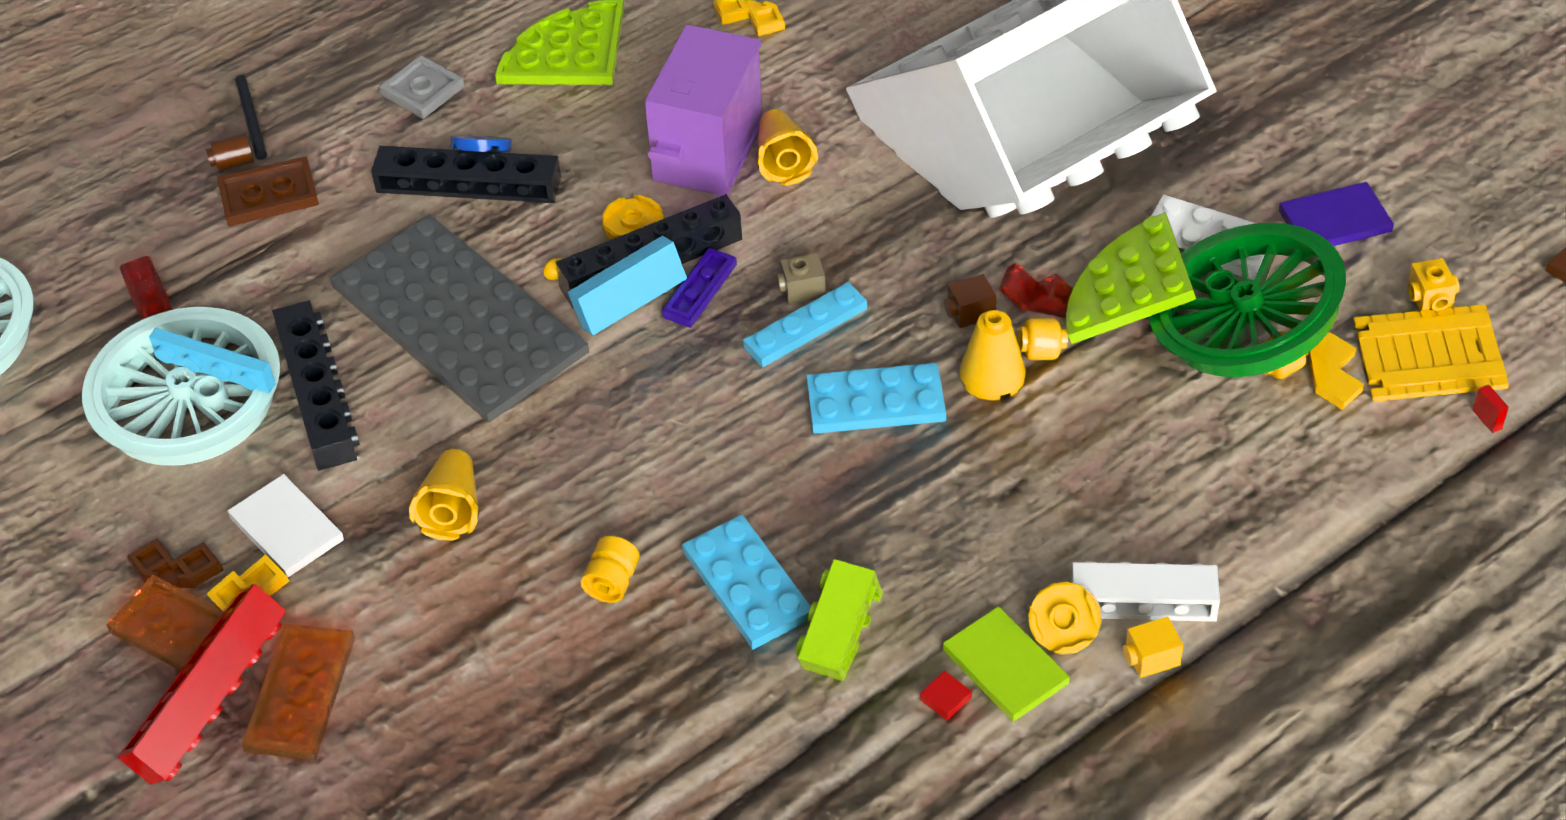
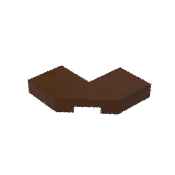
M158 539L126 556L129 564L145 585L193 589L223 571L221 563L204 542L174 560Z

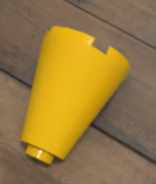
M773 109L764 113L759 121L757 165L761 174L766 180L780 182L784 186L799 183L809 177L813 172L812 167L815 161L817 162L818 160L817 147L812 138L782 110Z
M989 310L982 313L977 320L960 365L959 376L960 380L965 384V389L970 394L980 399L1000 400L1001 395L1010 393V396L1019 391L1024 384L1026 370L1010 317L1002 311Z
M449 449L444 451L411 499L409 506L410 519L413 523L415 520L421 527L420 531L426 536L437 540L453 541L459 539L461 534L471 533L478 522L479 509L473 461L462 450Z

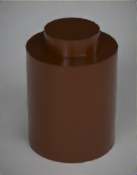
M246 133L210 142L212 148L206 149L211 167L217 166L219 171L254 162Z

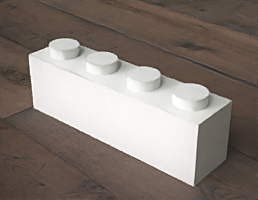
M1073 562L1071 582L1084 586L1094 594L1101 608L1102 619L1158 620L1168 616L1170 620L1217 621L1220 603L1217 565H1204L1200 563L1180 565L1167 563Z

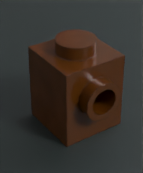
M984 274L948 284V298L944 299L945 310L950 318L954 317L959 328L977 323L982 313L996 310V294Z

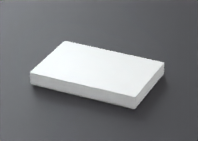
M285 474L228 510L230 519L287 577H290L344 540L342 532Z

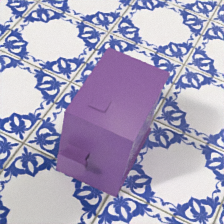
M686 24L645 100L650 146L648 157L651 159L654 181L721 196L727 194L728 196L759 134V121L762 117L759 48L762 42L760 39Z

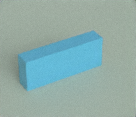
M661 236L567 293L582 329L593 336L683 282L687 277L674 242Z

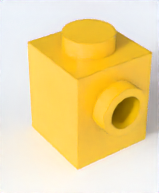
M1168 616L1127 629L1126 644L1123 645L1124 658L1129 666H1134L1140 678L1181 665L1183 643Z

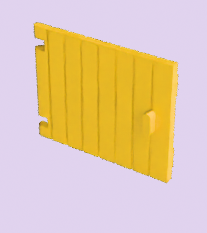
M1486 304L1446 308L1441 311L1423 310L1420 312L1413 311L1353 318L1355 329H1367V331L1358 332L1357 338L1369 385H1381L1382 387L1371 389L1373 401L1478 392V388L1488 384L1494 390L1508 389L1509 382L1506 370L1501 359Z

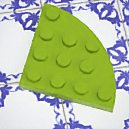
M624 0L588 2V7L571 12L569 8H566L536 22L516 38V45L502 56L495 74L496 83L510 85H613L624 14Z
M1166 212L1157 216H1150L1144 222L1126 231L1108 244L1089 262L1078 278L1068 301L1066 328L1071 344L1196 300Z

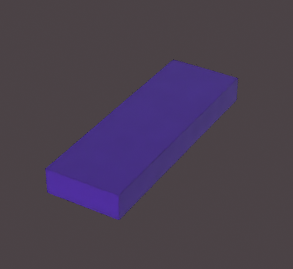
M708 248L689 273L687 279L683 281L662 309L663 318L691 328L737 266V258Z

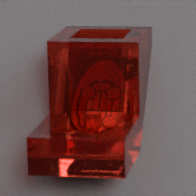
M1014 263L1007 267L999 290L1021 310L1066 318L1068 301L1073 288L1056 273L1037 282L1020 265Z

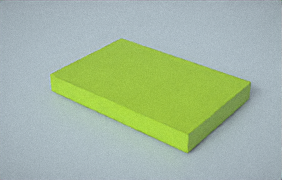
M999 606L943 643V651L1012 722L1069 684L1070 676Z

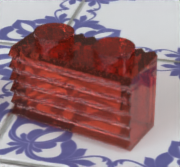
M144 256L120 266L127 290L141 320L158 313L173 310L168 294L150 256Z

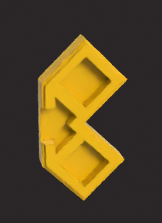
M713 0L714 9L722 25L750 19L757 36L785 30V21L777 5L767 1L760 3L753 0Z
M1328 332L1323 340L1309 352L1308 360L1312 369L1315 393L1343 410L1363 391L1364 383L1341 370L1355 356L1356 348Z

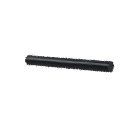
M238 75L235 78V83L255 157L258 160H263L267 157V151L248 82L244 75Z

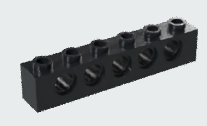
M379 146L371 169L376 193L555 203L561 181L558 156Z
M727 194L556 261L559 287L571 307L574 308L567 293L568 291L661 236L674 242L682 264L703 256L708 248L718 250L742 240L740 212Z
M310 300L272 310L318 471L356 461L357 457L354 447L359 446L360 443L355 426L349 428L347 426L348 422L353 421L348 403H340V399L346 397L341 380L333 379V376L339 375L334 356H326V353L332 352L327 333L320 335L319 332L325 329L320 311L313 312Z

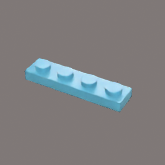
M847 282L743 340L744 349L763 368L867 310V300Z
M155 328L149 335L156 358L164 363H173L186 367L193 372H202L214 376L221 381H230L243 385L247 389H256L268 394L276 385L269 362L159 328Z

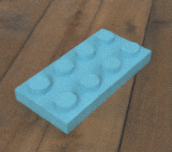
M938 363L807 375L813 434L946 421V409Z
M743 515L682 544L683 553L752 650L808 622L810 604Z

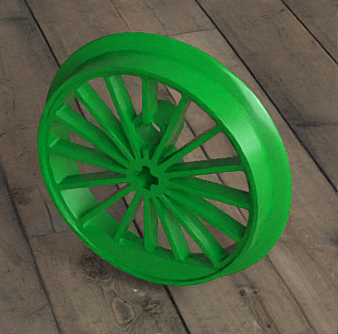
M1255 223L1230 228L1197 242L1181 253L1192 287L1208 294L1210 298L1196 297V300L1149 316V321L1159 342L1187 365L1198 371L1222 377H1246L1271 372L1291 364L1306 355L1330 331L1337 317L1339 304L1345 291V266L1339 252L1328 240L1300 226L1284 223ZM1264 255L1255 280H1249L1246 258ZM1275 256H1289L1266 280ZM1240 259L1243 281H1239L1231 271L1224 270L1221 266ZM1305 261L1310 264L1305 269L1286 278L1300 262ZM1210 271H1215L1206 278V281L1200 279ZM1319 275H1323L1325 278L1324 282L1299 287ZM1321 296V298H1320V300H1319L1318 303H1317V302H1297V301H1301V300H1305V299H1309V298H1314V297ZM1177 309L1202 310L1175 317ZM1286 314H1298L1308 316L1303 321H1301ZM1256 320L1273 340L1262 344L1258 343ZM1268 320H1271L1275 323L1290 328L1291 330L1283 335H1280V333L1273 327V325ZM1202 324L1184 335L1177 331L1178 329ZM1250 324L1253 346L1239 348L1247 326ZM1214 333L1203 346L1196 343ZM1233 333L1228 348L1218 349V347Z

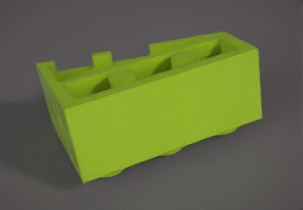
M834 559L831 568L825 569L820 582L822 593L819 601H814L808 614L810 626L807 634L801 635L799 638L796 655L803 669L844 681L860 646V642L857 641L862 627L868 628L872 620V616L867 615L873 600L880 602L883 591L874 570Z

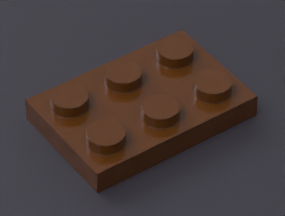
M307 156L217 177L228 227L319 205Z

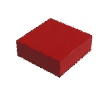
M1489 384L1478 388L1473 412L1492 433L1502 430L1509 406Z
M945 670L920 693V701L947 721L972 698V691Z

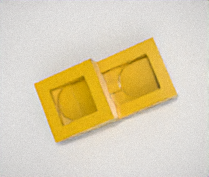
M265 554L242 575L238 576L232 571L207 593V596L224 612L237 592L245 587L256 584L271 596L290 580Z

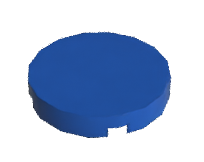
M451 136L450 147L462 151L488 152L498 149L499 152H509L511 150V139L491 136Z

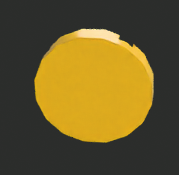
M633 195V198L629 199L625 197L618 198L610 203L603 212V230L606 236L612 240L664 219L662 208L652 198L642 195Z
M1069 581L1052 583L1040 590L1033 600L1028 614L1030 630L1036 641L1048 650L1059 654L1077 653L1088 647L1099 634L1102 623L1101 608L1094 594L1084 586Z

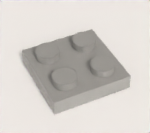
M420 55L382 84L380 90L381 95L424 119L463 89L464 82L460 76Z

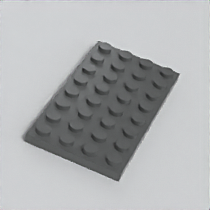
M430 214L330 278L332 287L488 423L589 353L587 342Z

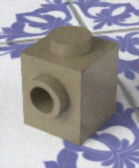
M818 253L781 260V273L776 274L779 292H785L788 304L815 300L826 294L825 274Z

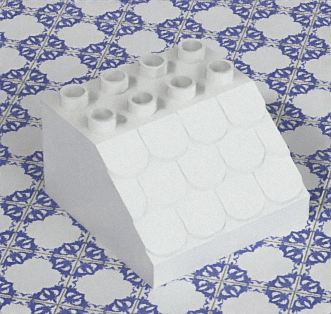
M1012 0L846 88L860 120L874 131L876 137L892 148L900 159L938 188L940 194L958 209L965 210L985 207L989 218L1001 216L1016 208L1019 214L1022 215L1049 204L1055 199L1051 187L1067 180L1069 186H1076L1089 181L1104 171L1100 162L1101 159L1113 153L1116 154L1118 159H1122L1146 149L1152 144L1148 133L1163 126L1165 132H1169L1192 123L1200 117L1195 103L1217 92L1178 0Z

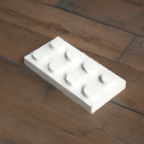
M1164 194L1151 215L1157 216L1166 212L1180 253L1218 232L1242 225L1255 224L1251 221ZM1264 255L1246 258L1249 279L1255 280ZM1240 259L1221 266L1224 270H1229L1233 274L1243 277Z

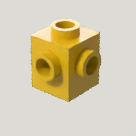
M1439 258L1412 263L1408 282V294L1410 300L1416 302L1419 310L1441 311L1446 308H1453L1455 294L1459 292V282L1456 275L1451 274L1444 259Z

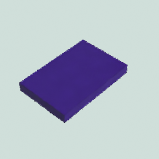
M1367 182L1281 202L1279 205V212L1287 224L1309 229L1324 237L1333 246L1393 231L1394 223Z

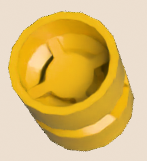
M604 536L600 538L591 556V561L580 581L581 587L587 594L599 601L607 603L621 601L629 585L628 579L633 575L640 559L639 551L629 541L620 537Z

